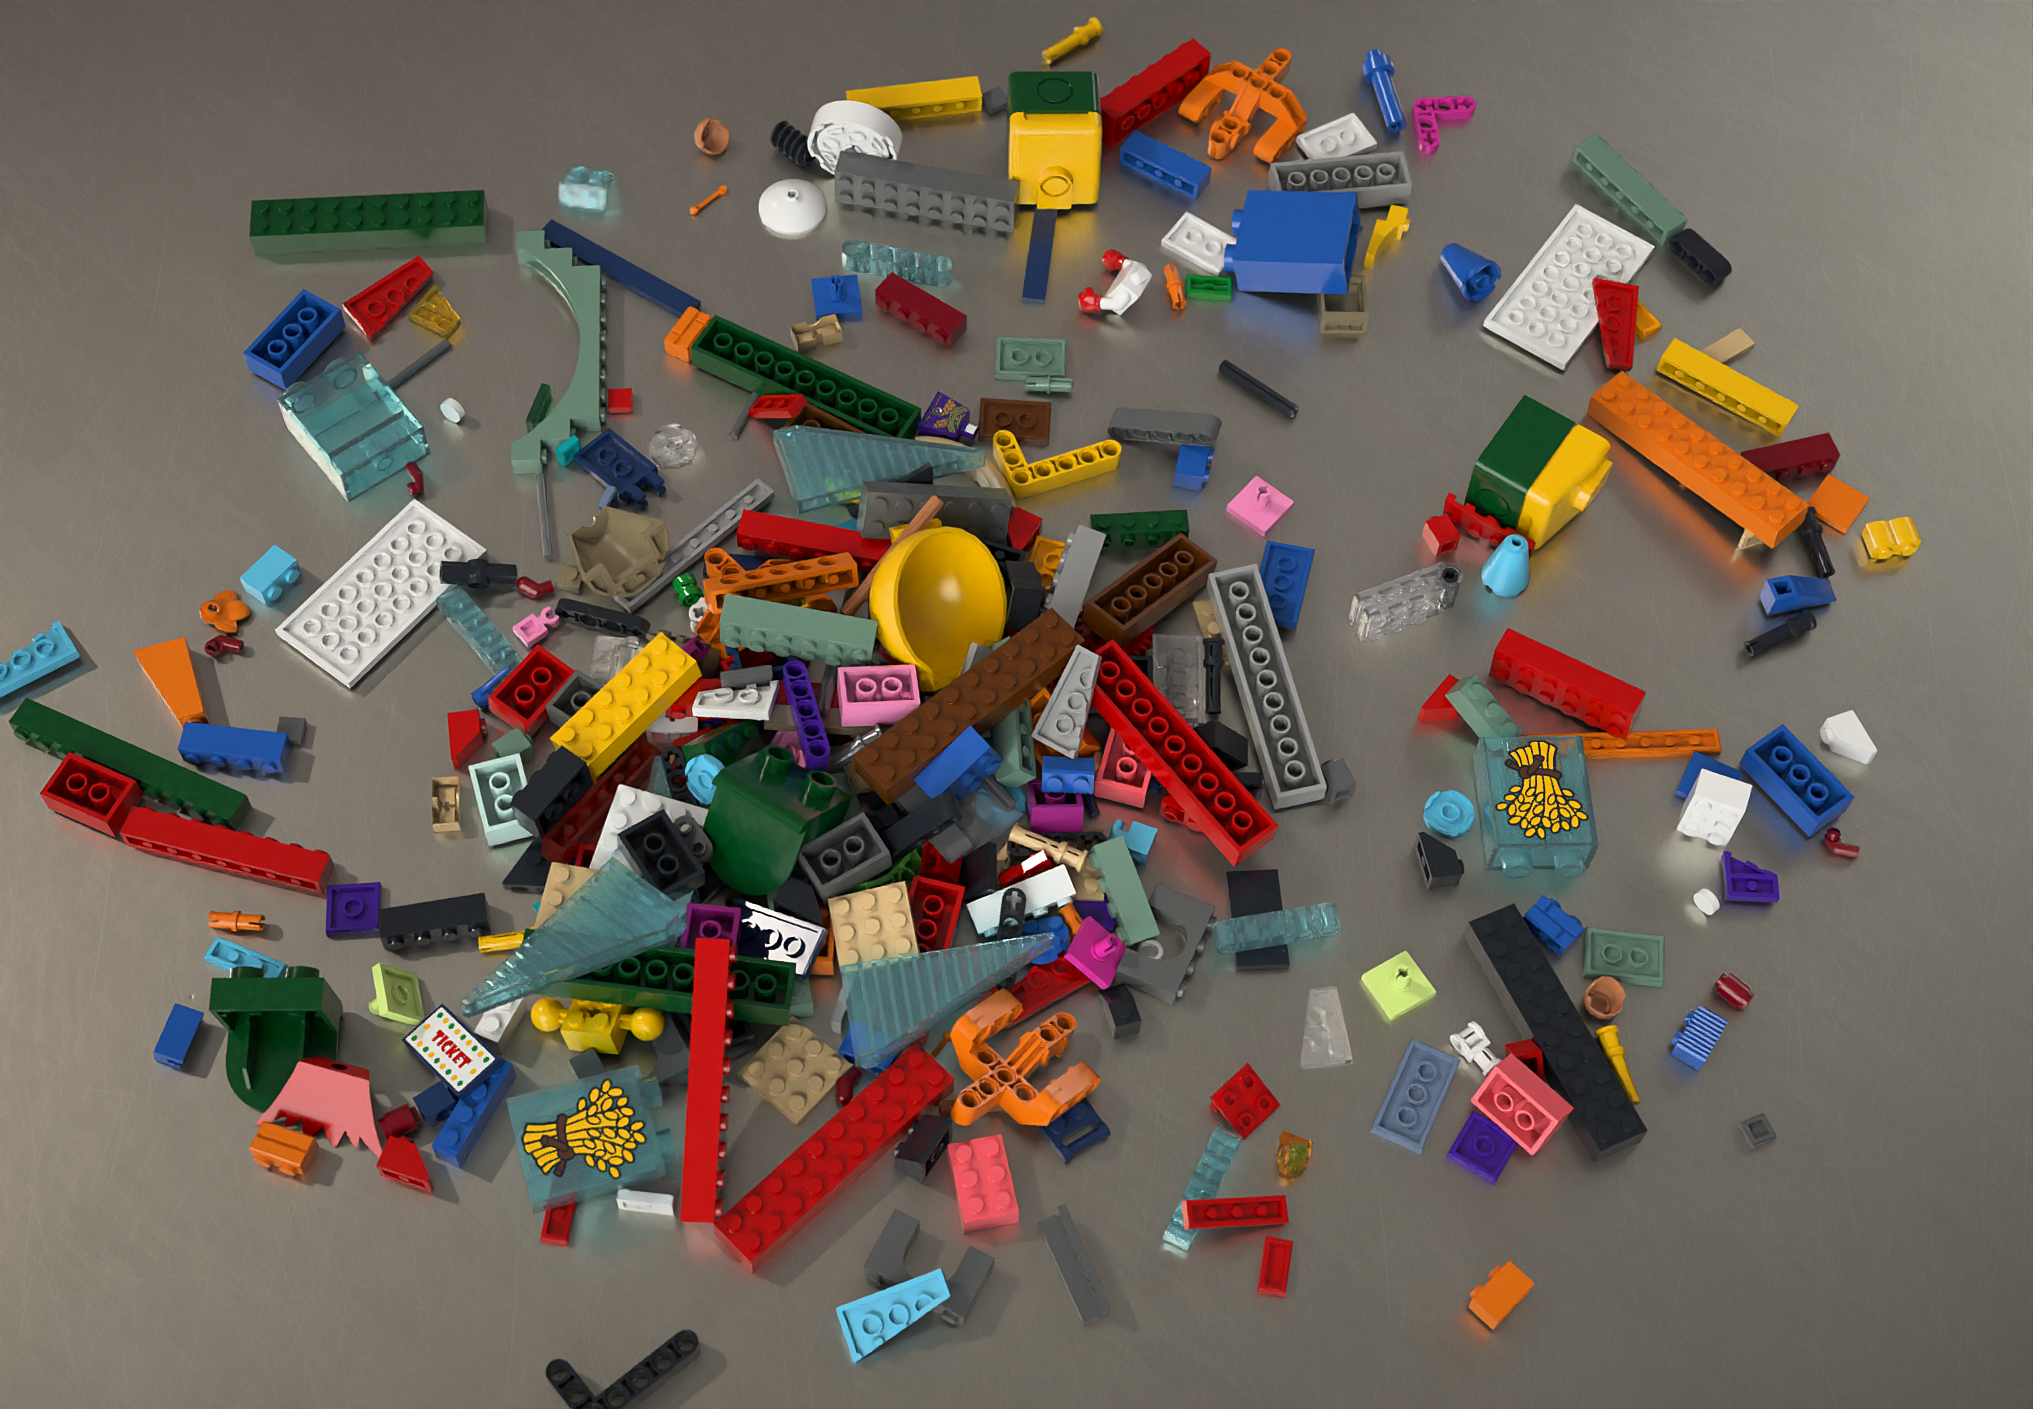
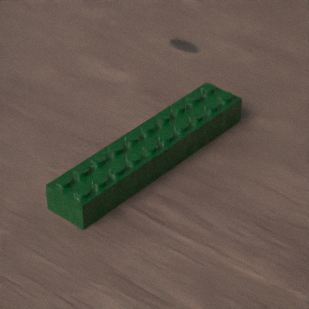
M484 190L251 201L249 238L255 254L487 244L488 206Z
M717 315L713 316L691 346L692 365L746 390L757 393L759 396L802 394L808 403L902 453L918 431V424L921 421L920 407Z
M525 928L515 973L516 992L692 1014L695 950ZM737 955V963H732L731 973L736 974L735 991L730 990V1001L735 1002L734 1018L729 1019L788 1026L796 977V963Z

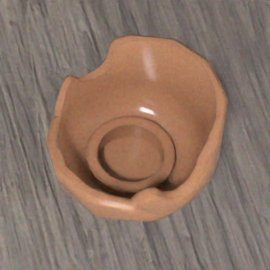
M706 118L696 127L694 133L696 145L706 153L712 155L720 154L728 145L729 129L723 126L717 119Z
M1601 976L1594 980L1585 990V1008L1598 1019L1610 1020L1623 1009L1622 1006L1626 992L1621 983L1613 977Z

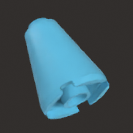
M1512 534L1507 536L1482 566V581L1496 595L1504 597L1516 596L1529 584L1528 542L1521 535Z

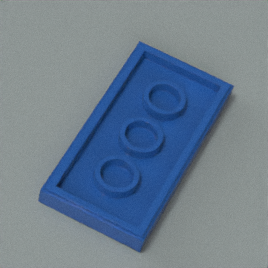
M1267 540L1259 573L1275 624L1278 627L1296 630L1315 549Z

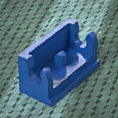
M175 1003L153 1051L154 1061L181 1067L198 1026L203 1019L204 1012Z

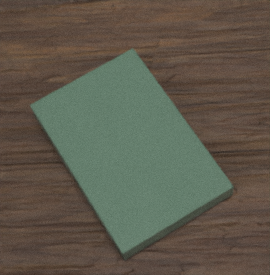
M996 337L995 379L1026 381L1027 376L1048 377V375H1051L1053 378L1066 377V339Z
M1586 927L1584 930L1583 978L1598 979L1601 976L1613 977L1621 983L1663 987L1665 936Z

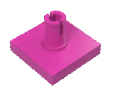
M1089 916L1083 920L1064 957L1104 990L1110 986L1116 975V970L1127 947L1122 944L1119 937L1115 938V934H1110Z

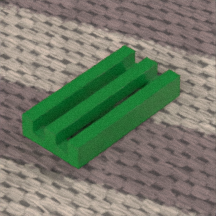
M1186 274L1185 297L1231 301L1232 278Z

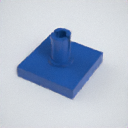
M857 274L836 275V277L833 275L831 277L811 279L816 321L821 317L835 314L837 319L863 317Z

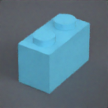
M274 544L240 577V580L247 593L267 606L272 600L277 599L290 583L297 580L301 571L297 559Z

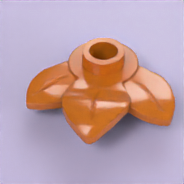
M226 590L217 593L213 600L204 602L200 607V616L204 622L215 625L222 632L236 633L238 629L236 621L249 616L252 610L246 603L237 600L238 593L236 591Z

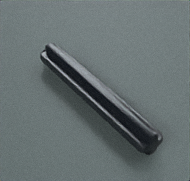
M1224 360L1220 364L1219 372L1288 417L1294 418L1298 413L1299 407L1233 363Z

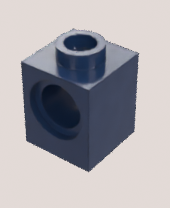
M442 1081L437 1082L413 1098L417 1110L430 1129L448 1119L457 1105L456 1101L459 1100L449 1088L445 1087Z

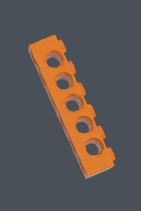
M848 552L703 579L705 603L712 614L722 612L726 593L780 602L859 586L857 563Z

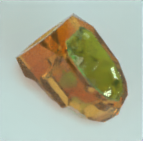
M1283 1131L1279 1137L1280 1143L1276 1154L1278 1160L1277 1170L1279 1175L1284 1178H1297L1307 1167L1312 1153L1313 1141Z

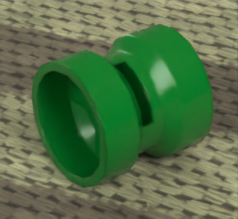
M692 573L682 574L672 582L674 591L679 594L678 600L681 606L685 608L696 604L701 597L704 598L702 590L697 587L696 577Z

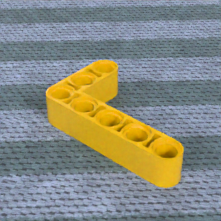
M1000 430L993 437V456L1001 473L1011 487L1014 497L1020 499L1113 471L1120 465L1122 448L1119 442L1115 440L1102 441L1027 464L1014 435L1010 431Z

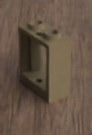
M1351 274L1348 294H1357L1358 312H1326L1325 294L1321 291L1317 293L1320 333L1366 334L1369 316L1365 275Z

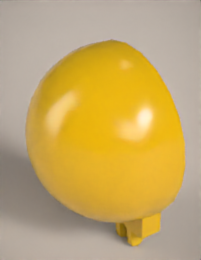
M948 526L922 530L897 543L882 559L873 576L869 592L871 620L878 621L877 638L887 653L901 665L915 664L921 692L933 691L935 695L960 676L972 642L987 648L1001 641L1006 622L1007 608L1004 580L993 555L976 536L963 529Z

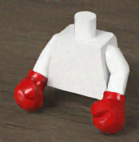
M1109 249L1102 255V262L1109 271L1120 270L1119 274L1104 297L1103 295L1095 294L1092 287H1087L1079 293L1078 304L1080 309L1087 313L1108 309L1113 310L1120 316L1140 297L1152 274L1145 264L1129 260L1128 257L1122 255L1119 251Z

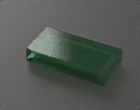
M541 383L525 420L528 433L545 419L552 403L551 387L548 384Z

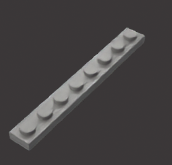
M757 478L673 545L670 551H667L664 559L666 564L660 575L651 585L629 597L617 598L613 596L614 600L631 614L702 557L706 551L712 549L738 528L743 509L758 512L775 498L774 491Z

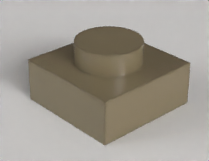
M563 563L555 581L556 589L580 594L584 581L578 566Z

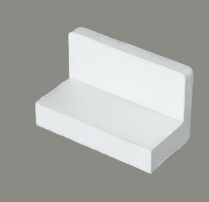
M625 1176L623 1187L618 1190V1207L624 1210L674 1216L679 1183Z

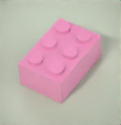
M915 664L838 667L837 693L841 727L874 726L877 723L880 725H895L921 704Z

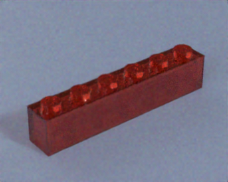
M640 737L542 839L541 856L551 863L568 864L577 855L580 843L587 844L605 825L618 785L621 784L639 789L660 767L661 750Z

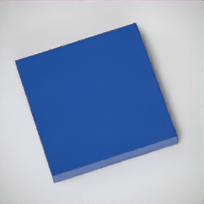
M1694 751L1675 795L1687 799L1701 769L1735 780H1739L1742 772Z

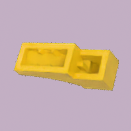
M1391 204L1387 220L1377 219L1367 249L1364 268L1372 270L1375 261L1384 248L1395 239L1401 240L1403 231L1408 232L1411 219L1407 218L1408 208Z

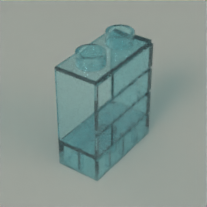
M360 351L347 359L338 358L332 361L326 367L325 372L307 382L300 381L292 384L286 389L283 396L277 399L289 431L316 464L319 465L320 469L348 503L368 492V489H373L403 471L408 462L414 461L416 463L431 454L424 426ZM375 392L378 395V398L374 396L372 393Z

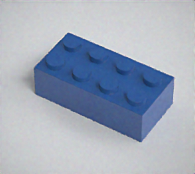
M303 289L243 352L248 369L287 391L346 327L341 309Z
M1784 724L1749 747L1739 763L1809 837L1844 813L1854 799V796Z

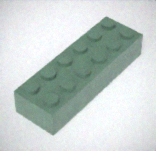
M726 593L720 617V643L733 648L738 646L747 647L755 652H774L782 657L796 656L805 661H824L832 666H871L876 644L878 621Z

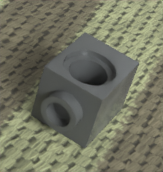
M1341 758L1336 761L1332 759L1324 762L1320 767L1327 786L1325 795L1329 803L1353 795L1356 782L1344 759Z

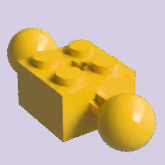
M544 997L539 999L531 1009L532 1023L539 1030L550 1032L561 1026L560 1032L569 1050L587 1051L594 1048L595 1052L619 1054L628 1030H631L634 1036L640 1040L651 1041L658 1038L665 1027L663 1014L659 1010L640 1007L635 1010L633 1006L573 999L570 1007L564 1008L559 1000L552 997Z

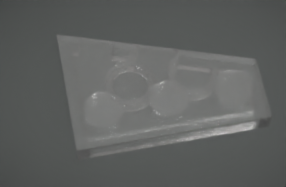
M1337 987L1310 989L1299 1070L1351 1064L1352 1055Z

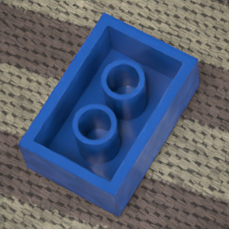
M969 726L914 781L931 799L945 792H953L960 806L963 802L962 799L968 793L976 791L980 787L981 781L987 775H991L998 770L1003 759Z

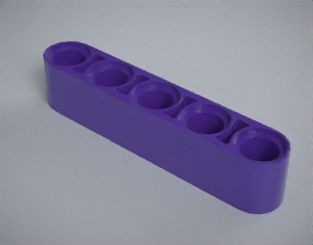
M792 660L783 667V688L804 761L809 771L819 770L826 772L830 762V746L807 668L801 661Z

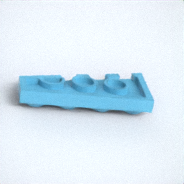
M59 620L51 624L52 629L44 635L40 632L32 638L34 642L25 649L19 648L13 652L11 659L5 664L0 663V698L80 658Z
M943 1268L835 1308L854 1363L952 1296Z

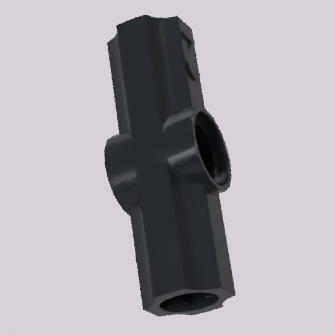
M471 559L467 562L441 561L439 580L440 584L467 585L471 589H486L489 586L515 587L517 583L516 564L489 563L485 559Z

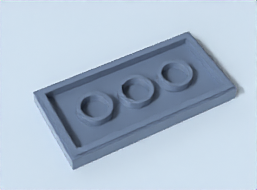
M1411 1038L1370 1132L1421 1154L1461 1060Z

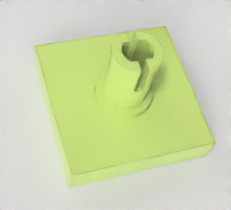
M1406 950L1364 973L1361 978L1391 1021L1429 1000L1436 994L1433 986Z
M382 963L373 966L372 972L377 998L369 1002L370 1011L374 1015L377 1014L378 1016L380 1015L417 1026L425 1019L417 974Z

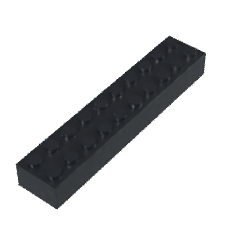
M1513 903L1468 922L1463 934L1466 942L1522 1039H1531L1542 1050L1544 1077L1549 1086L1574 1108L1568 1115V1119L1593 1163L1640 1143L1648 1131L1516 905Z

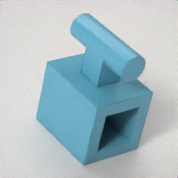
M1116 819L1108 840L1123 836L1134 865L1146 866L1156 841L1157 829L1133 821L1129 832L1123 831L1125 822Z

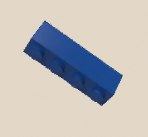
M1134 130L1121 146L1119 162L1195 200L1198 199L1210 183L1211 167L1146 134Z
M185 722L178 750L183 761L194 765L206 763L215 767L232 766L241 770L259 769L267 773H275L276 771L285 772L292 744L287 733Z
M501 1059L504 1064L467 1098L463 1101L459 1100L432 1144L437 1158L461 1169L516 1078L512 1063Z

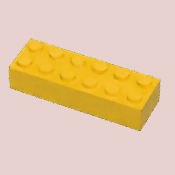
M660 632L550 738L556 750L562 745L584 760L594 781L702 676L697 661Z

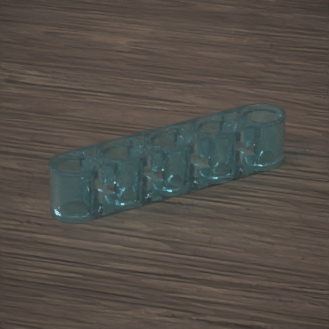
M848 240L842 245V265L850 271L887 277L893 272L907 281L937 287L948 286L952 281V262L944 256L857 240Z
M457 586L436 598V603L442 614L495 676L505 668H510V671L500 680L503 682L523 661L520 655L461 587Z
M1323 903L1221 920L1211 926L1217 952L1219 954H1228L1330 937L1340 933L1342 926L1336 904Z
M1217 1124L1165 1230L1162 1241L1185 1252L1189 1251L1199 1229L1184 1230L1181 1202L1185 1200L1214 1199L1243 1135Z

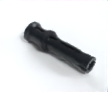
M1809 506L1804 522L1800 525L1802 528L1801 535L1810 546L1820 578H1824V575L1825 578H1828L1835 574V569L1822 539L1823 528L1817 522L1815 516L1816 509Z
M1804 609L1793 618H1785L1780 626L1746 641L1744 648L1746 652L1752 650L1748 652V655L1754 656L1756 653L1787 638L1795 639L1800 633L1816 628L1815 616L1810 610Z
M1210 637L1202 640V645L1205 646V659L1202 660V665L1206 669L1205 713L1208 715L1221 714V668L1224 666V660L1222 659L1224 639Z

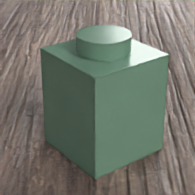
M518 727L492 743L497 759L519 753L523 765L535 758L532 748L535 746L533 740L527 733L523 735Z

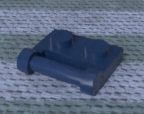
M1086 1097L1061 1116L1051 1121L1049 1125H1038L1064 1163L1072 1159L1073 1154L1100 1138L1105 1139L1111 1135L1108 1126L1100 1119ZM1092 1124L1094 1127L1092 1131L1067 1146L1062 1143Z

